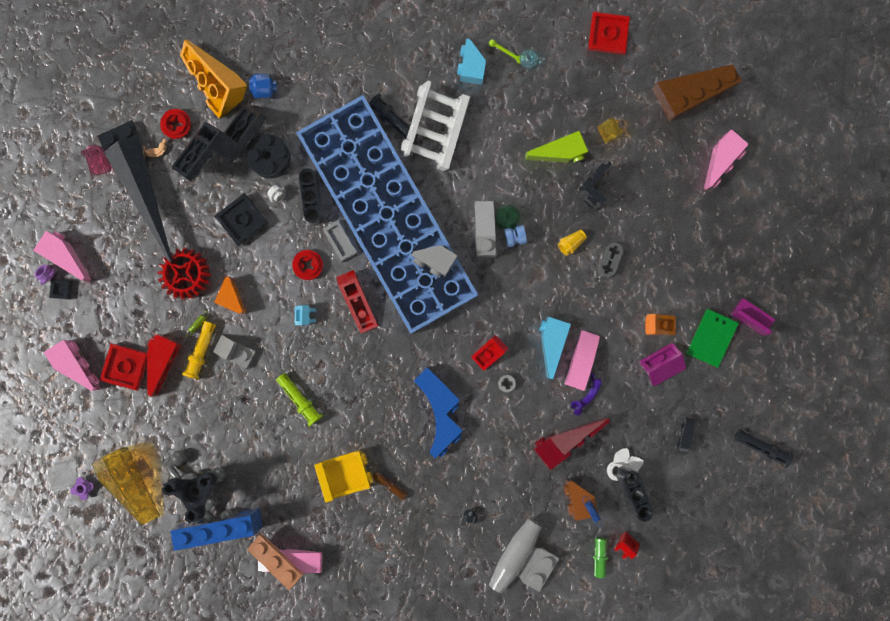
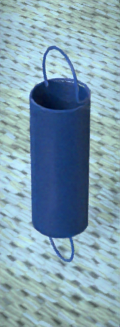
M589 499L584 505L596 524V522L602 519Z

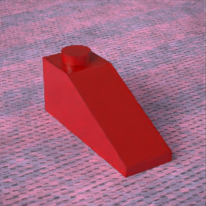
M352 270L336 277L338 286L360 333L378 327L355 271Z
M155 334L148 343L147 395L150 397L158 395L182 345L160 334Z

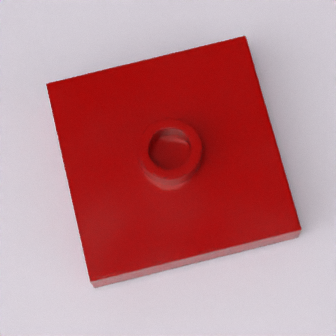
M593 12L588 50L625 55L630 16Z
M110 343L99 381L139 391L147 364V353Z

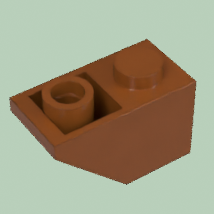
M566 479V485L563 486L565 496H569L570 504H567L569 516H572L575 521L592 518L584 504L590 499L597 511L595 497L572 480Z

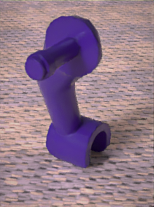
M594 373L590 374L593 382L585 398L580 402L573 401L571 403V408L575 409L574 414L577 416L581 415L583 408L596 397L602 385V380L596 379Z

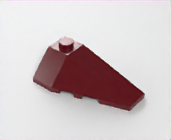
M604 417L547 436L546 438L542 436L534 442L535 446L532 448L545 466L552 470L571 455V449L574 450L581 447L586 441L584 439L586 436L588 438L594 436L610 420Z

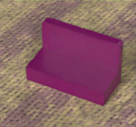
M744 298L741 299L731 315L762 336L770 335L772 331L769 329L775 319Z
M673 343L639 361L641 367L649 375L653 386L686 369L683 354Z

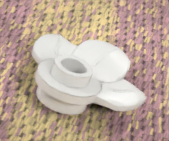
M627 448L621 449L616 452L613 462L608 465L607 475L612 480L618 481L616 474L613 473L615 467L619 468L627 465L638 472L644 461L638 457H629V450Z

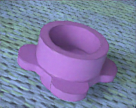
M41 265L36 270L35 277L43 285L53 278L55 270L51 269L50 265Z
M79 477L76 479V484L70 489L72 495L79 496L81 500H86L94 485L84 480L83 477Z

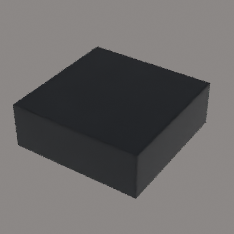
M51 279L49 298L71 300L73 281Z

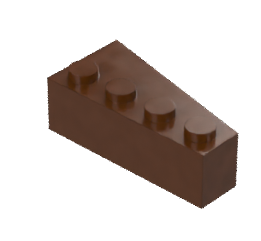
M731 64L660 81L654 85L652 90L668 120L672 121L735 88L742 79L734 65Z

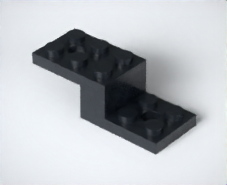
M244 105L224 132L205 121L171 168L192 182L193 179L198 177L204 164L210 161L213 152L232 164L239 158L243 148L251 142L255 132L262 127L266 117L262 113Z

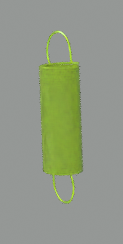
M201 314L188 328V331L194 334L207 317Z

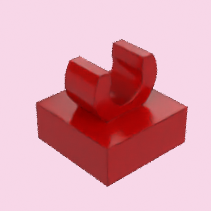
M626 531L621 535L614 550L618 551L621 549L623 551V559L628 556L633 559L638 554L640 544Z

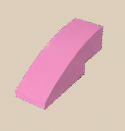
M581 330L569 365L570 368L564 383L565 385L585 391L600 336Z
M296 549L280 550L303 573L322 572V552ZM259 562L258 571L269 572V571Z

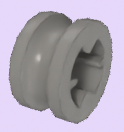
M510 375L502 376L498 382L499 389L506 393L511 392L516 385L515 379ZM508 378L509 382L512 381V386H509L510 389H506L505 386L501 385V382H504L503 379Z

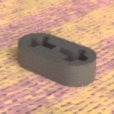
M614 242L605 248L598 266L600 276L609 278L615 274L623 254V248L620 244ZM616 247L618 254H615L611 259L612 252L609 249ZM608 262H611L609 269L612 271L605 274L602 266H606Z

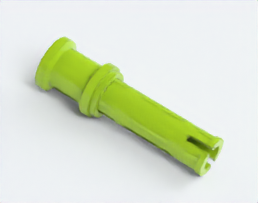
M283 373L276 379L297 406V412L302 414L308 421L309 427L323 417L312 406L313 403L309 400L307 401L286 373Z

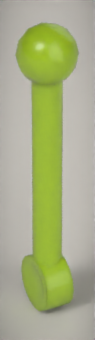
M491 39L489 41V45L491 47L495 46L504 53L513 57L514 59H516V62L518 64H521L523 62V56L515 55L514 53L497 44L494 39Z

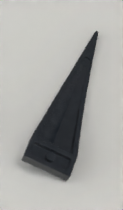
M131 120L97 137L104 150V154L168 261L173 263L148 169L142 138L135 122Z

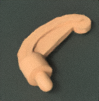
M163 139L158 148L146 149L144 146L145 155L149 157L163 155L167 148V140Z

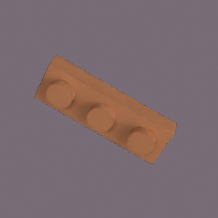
M263 534L258 535L247 548L288 590H291L304 575Z

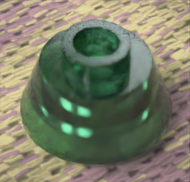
M510 204L500 206L495 213V222L502 229H514L518 226L521 219L519 210Z

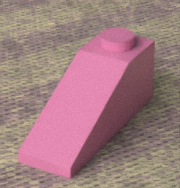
M45 231L33 251L80 280L90 282L89 274L70 243L64 240L65 236L57 231H54V233Z

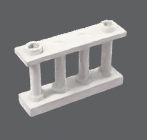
M427 81L420 85L417 92L419 99L408 136L401 145L402 157H407L410 155V152L436 160V163H438L436 169L445 171L449 169L470 96L462 94L455 99L429 90L431 81ZM428 97L451 106L454 109L453 115L447 117L424 108L426 98ZM421 115L446 124L449 127L447 134L442 135L418 126ZM419 134L441 142V145H443L442 152L436 153L414 145L415 135Z

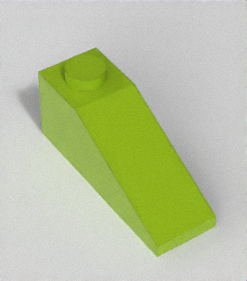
M577 131L526 152L525 158L526 160L563 163L574 161V163L585 159L584 156H586L588 150L580 131Z

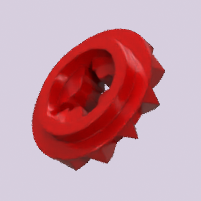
M171 109L163 114L160 127L167 137L182 139L191 128V119L183 110ZM178 119V122L183 126H177L175 129L171 124L175 123Z
M312 250L300 251L292 262L295 275L303 280L315 279L321 274L323 268L322 258ZM312 259L311 265L314 270L308 268L304 271L305 266L301 261L309 262Z

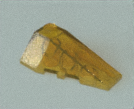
M128 447L119 448L91 464L99 482L141 525L160 516Z

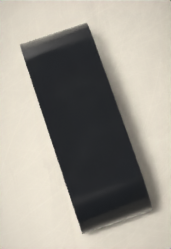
M305 168L299 173L303 215L310 225L317 226L323 220L319 181L312 169ZM313 175L311 182H304L305 176ZM314 193L316 194L315 199L311 202L307 201V195ZM317 212V219L309 220L310 213Z
M627 465L619 467L616 477L629 511L640 521H649L653 517V508L639 473Z

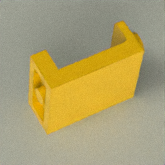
M361 449L318 462L314 465L325 503L354 492L371 489V483H374L371 471L367 472L366 464H368L366 454H362Z

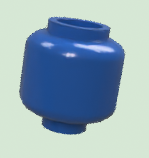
M255 73L252 78H249V93H252L254 98L270 99L273 92H276L277 84L276 81H273L270 74Z

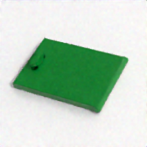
M706 309L686 354L719 368L720 362L739 323Z

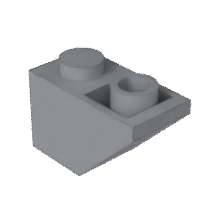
M441 245L414 251L411 254L415 264L422 268L424 265L431 269L430 273L438 278L441 275L446 277L457 259L456 254Z

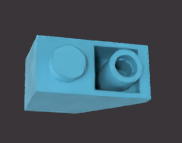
M466 39V44L461 46L460 56L463 57V63H459L457 75H460L461 82L482 85L486 60L470 39Z

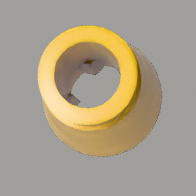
M578 230L560 239L558 247L566 256L573 254L584 240L587 239V236L582 230Z

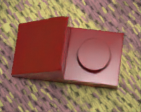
M495 335L474 353L471 358L484 371L500 358L508 348Z

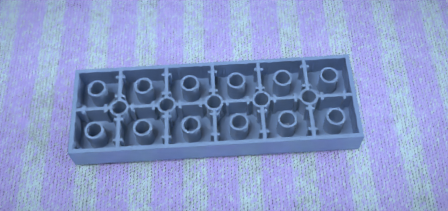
M364 95L296 132L410 334L415 333L478 296L458 259L455 260L446 277L441 275L440 278L430 273L431 269L424 265L422 268L413 262L414 258H412L411 254L414 251L439 245L451 252L453 250Z

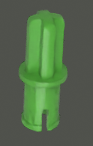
M595 538V555H593V558L595 559L594 576L597 578L606 577V560H608V539Z

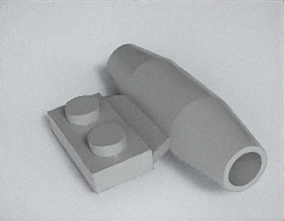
M528 518L513 536L499 559L489 584L498 593L502 594L517 576L520 577L524 584L540 592L559 560L557 555L542 547H534L542 525L537 521Z

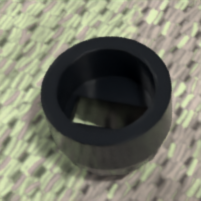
M467 509L464 511L461 521L476 524L478 519L476 511Z

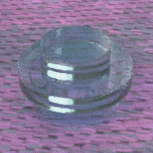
M526 49L521 52L520 62L523 67L530 69L536 65L538 55L534 50Z

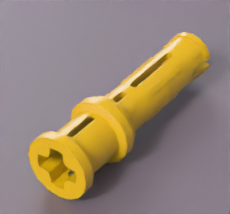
M204 321L193 354L188 357L189 362L186 371L182 375L199 380L200 377L198 375L202 365L205 364L204 356L216 327L215 324Z

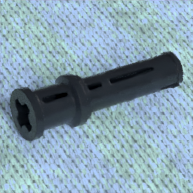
M378 93L369 102V106L380 114L379 117L381 119H386L407 139L410 126L396 114L393 106L388 105L381 98L382 95Z
M738 429L733 437V440L766 455L768 460H774L782 464L784 468H788L793 460L794 453L786 452L776 444L770 445L741 429Z

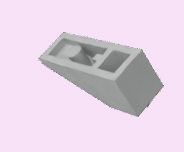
M475 201L476 258H495L494 201Z

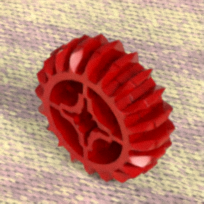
M177 248L175 249V254L171 252L173 263L169 262L166 257H163V261L166 263L159 264L163 271H158L157 274L163 275L158 281L164 283L161 288L167 289L166 293L168 295L173 294L174 298L180 296L182 300H185L187 296L192 299L194 296L193 292L199 296V288L206 290L203 283L209 284L210 281L206 280L205 277L211 276V273L205 272V270L210 269V266L204 265L207 259H201V253L195 254L193 249L188 252L187 248H183L181 252ZM191 259L189 263L186 262L183 266L176 264L179 260ZM195 265H196L197 268H198V277H197V279L194 277V274H193V272H194V270H195V268H196ZM172 269H173L174 272H175V277L173 278V281H174V282H172V280H171V270H172ZM180 270H184L189 278L183 277ZM187 281L193 284L189 288L178 289L179 285H183Z

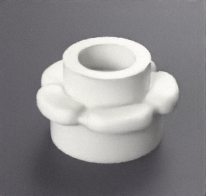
M279 185L272 186L267 193L271 199L270 201H282L285 197V188H281Z

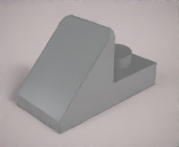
M221 335L213 352L225 360H230L248 369L257 351Z

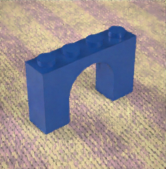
M258 508L243 511L233 517L209 523H203L202 519L194 523L185 522L170 532L173 550L176 551L254 536L263 526L260 509Z

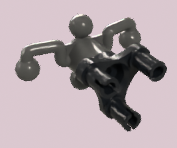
M180 450L173 452L171 460L166 466L172 479L163 484L165 486L162 487L163 494L168 496L174 495L180 499L181 505L187 509L184 518L188 523L200 521L204 517L208 522L219 521L209 510L213 508L216 502L213 496L216 489L215 485L224 481L226 477L225 471L218 467L212 471L205 472L201 476L187 473L181 477L174 466L183 465L186 461V455ZM225 510L221 513L220 520L233 517L235 514L231 510Z

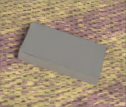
M339 220L322 229L341 262L358 253Z

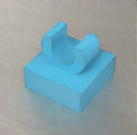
M309 305L295 306V325L302 326L316 322V319L309 318V313L316 312V309L309 308Z

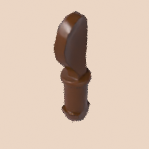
M378 472L373 474V479L377 484L387 486L388 491L393 492L401 500L407 498V493L397 487L394 482L388 481Z

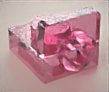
M95 144L89 145L85 150L81 151L82 156L86 158L92 176L112 171L103 148Z

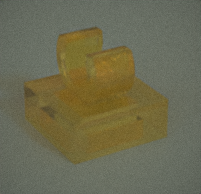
M614 117L607 119L597 127L605 143L613 141L623 132V129H620L617 124L619 121L615 120Z

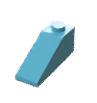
M547 317L546 321L542 320L539 331H542V348L546 374L549 379L554 378L571 325L551 317Z

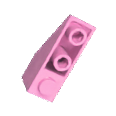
M732 129L713 147L704 186L705 190L711 186L715 188L722 180L720 176L723 173L727 174L734 167L732 164L734 160H739L746 153L744 149L748 146V143Z
M63 340L44 352L53 369L91 391L101 389L98 385V378L88 369L89 364L79 354V347L74 341Z

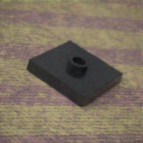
M245 193L214 216L237 246L242 245L269 224Z

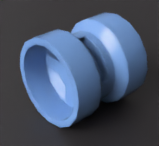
M523 225L517 226L516 229H504L507 247H513L518 243L521 245L527 244Z

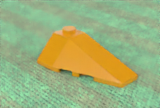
M184 40L180 56L189 73L196 77L199 83L197 85L199 91H203L207 99L205 102L219 119L223 118L243 100L248 85L234 71L189 40Z

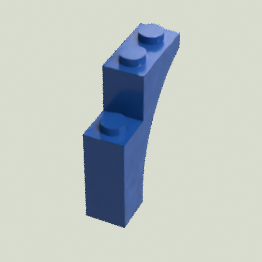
M426 368L414 382L425 393L433 408L436 434L430 454L434 458L437 456L441 458L449 450L447 446L451 442L455 444L462 437L460 433L463 430L447 415L448 412L452 414L460 406L458 404L460 400Z

